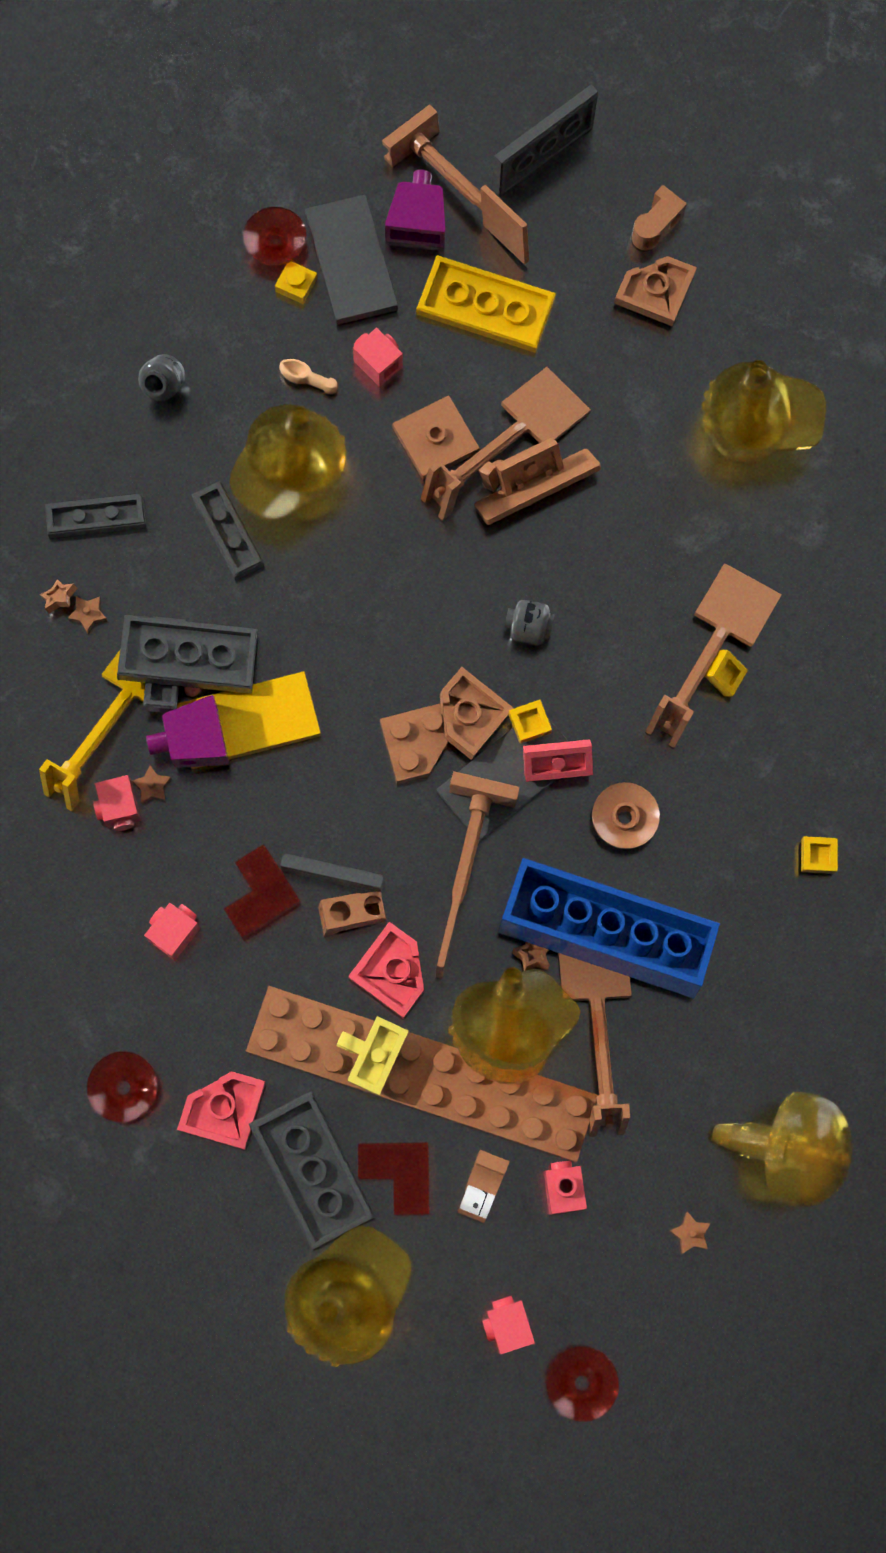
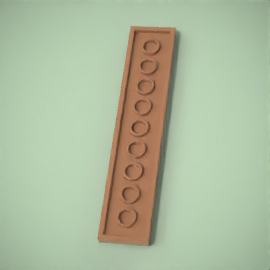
M268 986L246 1052L375 1095L347 1082L358 1055L336 1046L343 1031L366 1041L374 1020ZM408 1032L378 1097L576 1163L588 1129L590 1115L596 1103V1096L598 1095Z

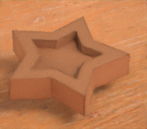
M57 579L51 589L40 594L46 601L45 610L50 614L59 607H70V597L78 589L75 584L63 585Z
M76 597V610L68 617V620L81 623L88 634L95 623L107 621L100 611L101 598L97 597L86 601Z
M149 766L144 777L132 781L141 790V804L153 798L166 802L164 789L172 778L157 775L153 768Z
M528 942L523 946L513 948L512 954L522 961L524 972L534 967L544 970L549 969L550 964L546 957L549 949Z
M686 1212L682 1225L670 1230L671 1233L680 1239L682 1254L692 1247L708 1249L704 1235L711 1223L696 1222Z

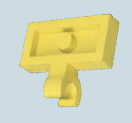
M377 1016L366 1041L343 1031L336 1046L358 1055L347 1082L379 1096L408 1034V1030Z

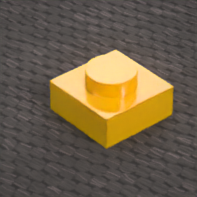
M289 260L275 284V292L304 305L318 279L317 273Z
M719 650L704 677L723 696H733L748 669L729 650Z
M541 699L509 710L508 714L520 744L552 733V728Z
M804 836L801 839V872L835 874L838 871V838Z

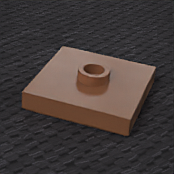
M449 395L392 423L393 430L422 480L426 479L429 467L438 460L446 468H449L475 455L480 450Z

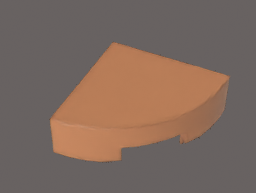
M499 458L495 459L493 463L486 462L479 469L484 487L492 492L500 484L495 467L496 464L503 461Z

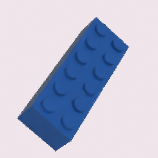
M522 858L498 933L695 998L702 987L720 923Z

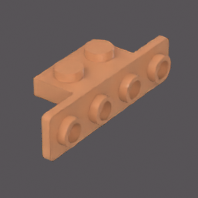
M551 437L496 464L495 467L501 490L475 502V510L486 524L490 525L600 471V462L588 449H583L562 459L559 445Z

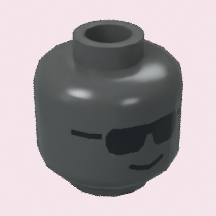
M162 354L155 356L143 365L139 371L138 381L143 393L150 399L166 401L182 389L185 384L186 374L179 360L173 356Z
M521 599L517 602L515 609L508 608L505 628L511 629V638L516 642L536 646L541 645L544 639L550 640L555 614L550 613V608L545 603Z

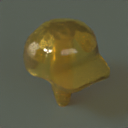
M762 360L740 362L728 367L715 380L709 382L710 389L704 392V398L707 399V401L701 404L702 409L705 410L702 419L704 422H707L704 425V431L709 434L715 449L727 460L739 464H753L770 457L775 452L797 451L815 447L822 440L826 417V400L823 391L812 383L778 373Z
M283 404L267 409L250 426L246 446L232 469L230 489L233 496L247 510L266 521H277L285 518L305 503L328 496L339 485L345 474L347 452L344 444L345 437L340 435L338 427L333 425L328 418L320 414L317 415L314 411H310L304 406Z
M510 967L503 972L499 981L478 982L466 988L457 997L452 1009L451 1026L448 1028V1033L453 1036V1045L458 1047L461 1057L474 1072L501 1085H518L529 1081L544 1069L554 1047L574 1028L581 1012L578 1005L544 971L530 969L521 972L518 968Z
M793 1092L780 1105L773 1126L754 1122H746L744 1125L739 1123L717 1124L712 1134L715 1143L731 1151L738 1150L743 1157L765 1161L766 1181L770 1194L778 1203L793 1207L820 1205L835 1194L848 1178L853 1155V1141L847 1118L835 1103L815 1093Z
M361 1225L350 1229L339 1237L322 1255L301 1265L291 1277L285 1291L284 1311L288 1322L287 1331L293 1333L295 1343L303 1345L307 1354H318L321 1361L329 1360L333 1367H338L340 1364H356L375 1357L386 1346L393 1334L394 1316L411 1277L412 1263L408 1254L384 1233L373 1227Z

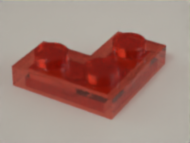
M264 844L235 862L252 891L224 908L242 939L301 903Z
M428 1142L358 1144V1180H394V1215H429Z

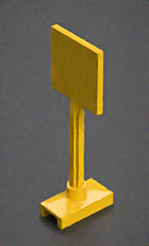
M120 650L103 671L102 677L120 687L122 691L69 761H65L60 767L46 759L39 768L44 795L50 798L54 791L63 794L66 808L70 811H73L80 802L76 780L82 774L81 769L133 699L138 698L144 701L145 682L117 680Z

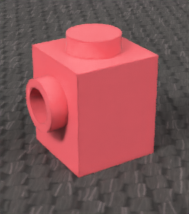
M377 327L369 334H362L354 343V362L379 387L403 368V353L399 350L397 342L389 334L384 335Z
M128 775L95 783L99 800L93 801L98 821L103 820L108 829L114 828L115 831L130 829L134 827L135 822L141 821L133 783Z
M169 903L165 909L160 907L149 921L152 926L144 936L150 943L176 961L200 930L198 923L194 921L198 916L183 904L177 908Z
M571 1161L550 1163L551 1170L543 1172L549 1215L586 1210L587 1205L581 1166L572 1167Z
M512 1296L493 1301V1309L486 1311L488 1319L482 1320L488 1342L495 1340L499 1354L535 1344L522 1301L514 1302Z

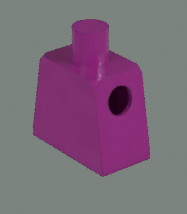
M416 170L413 173L412 182L402 181L398 183L385 222V241L445 247L443 187L431 185L432 174L429 171Z
M214 695L207 696L163 714L165 732L146 736L150 755L170 752L174 767L229 764Z

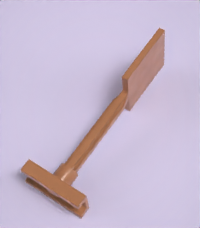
M430 104L382 140V144L389 151L384 158L392 167L413 151L419 157L426 159L464 197L481 209L483 226L524 265L529 262L527 223L486 185L482 186L479 191L432 146V142L429 139L440 132L438 112Z
M548 367L544 368L502 401L501 406L517 420L516 423L456 470L449 471L439 460L429 467L421 500L426 503L433 498L441 506L438 517L442 521L452 514L459 489L464 485V481L526 432L530 433L539 443L551 437L556 441L590 413L591 409Z
M724 563L694 614L696 617L713 625L716 630L678 695L673 698L666 695L663 696L645 731L646 733L651 735L654 729L658 728L672 736L669 745L675 748L694 713L689 708L688 703L727 636L730 635L752 647L782 594Z
M453 771L449 793L472 798L469 811L472 813L452 890V906L437 963L436 978H443L459 907L466 896L484 818L489 815L491 803L515 808L520 789L518 786Z
M558 953L563 1002L588 1000L591 1005L599 1095L596 1096L597 1106H593L589 1119V1137L597 1136L600 1126L613 1127V1125H616L617 1135H624L630 1120L629 1104H618L617 1095L613 1091L605 1000L631 998L630 977Z

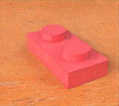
M590 739L523 746L526 782L593 775L592 744Z

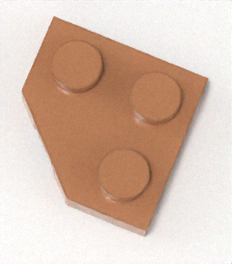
M666 256L656 260L655 264L641 269L636 267L628 270L617 292L614 304L673 326L697 267Z
M463 667L458 670L440 693L445 739L471 760L509 716V710L514 709Z
M441 703L381 718L380 724L397 785L429 777L444 749L449 744L445 739Z

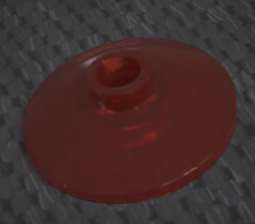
M267 207L257 211L248 219L243 232L244 244L248 253L258 262L272 266L287 264L296 259L303 251L307 237L306 228L301 218L293 211L283 207ZM273 239L281 240L277 244L270 243Z
M126 1051L111 1053L99 1060L91 1070L87 1082V1095L94 1110L102 1117L114 1122H129L144 1115L154 1103L158 1089L155 1071L147 1060L135 1053ZM121 1082H128L130 1084V1090L127 1094H120L118 1092V1086Z
M578 1346L565 1350L553 1361L547 1375V1392L553 1406L562 1415L575 1421L586 1422L600 1418L611 1409L618 1395L619 1379L615 1366L605 1354L591 1347ZM579 1376H585L588 1380V1386L584 1390H578L575 1386V1380Z

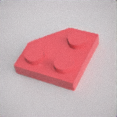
M389 922L348 978L403 1019L424 992L417 941Z
M229 1072L220 1077L219 1080L187 1096L177 1130L246 1150L251 1134L249 1123L255 1120L266 1082L236 1072Z

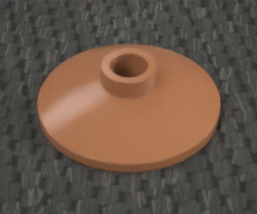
M623 782L611 785L600 793L593 806L592 821L597 834L607 844L619 849H633L644 845L654 836L659 825L660 812L655 798L648 790L634 783ZM626 813L630 816L631 821L623 824L619 821L618 816Z

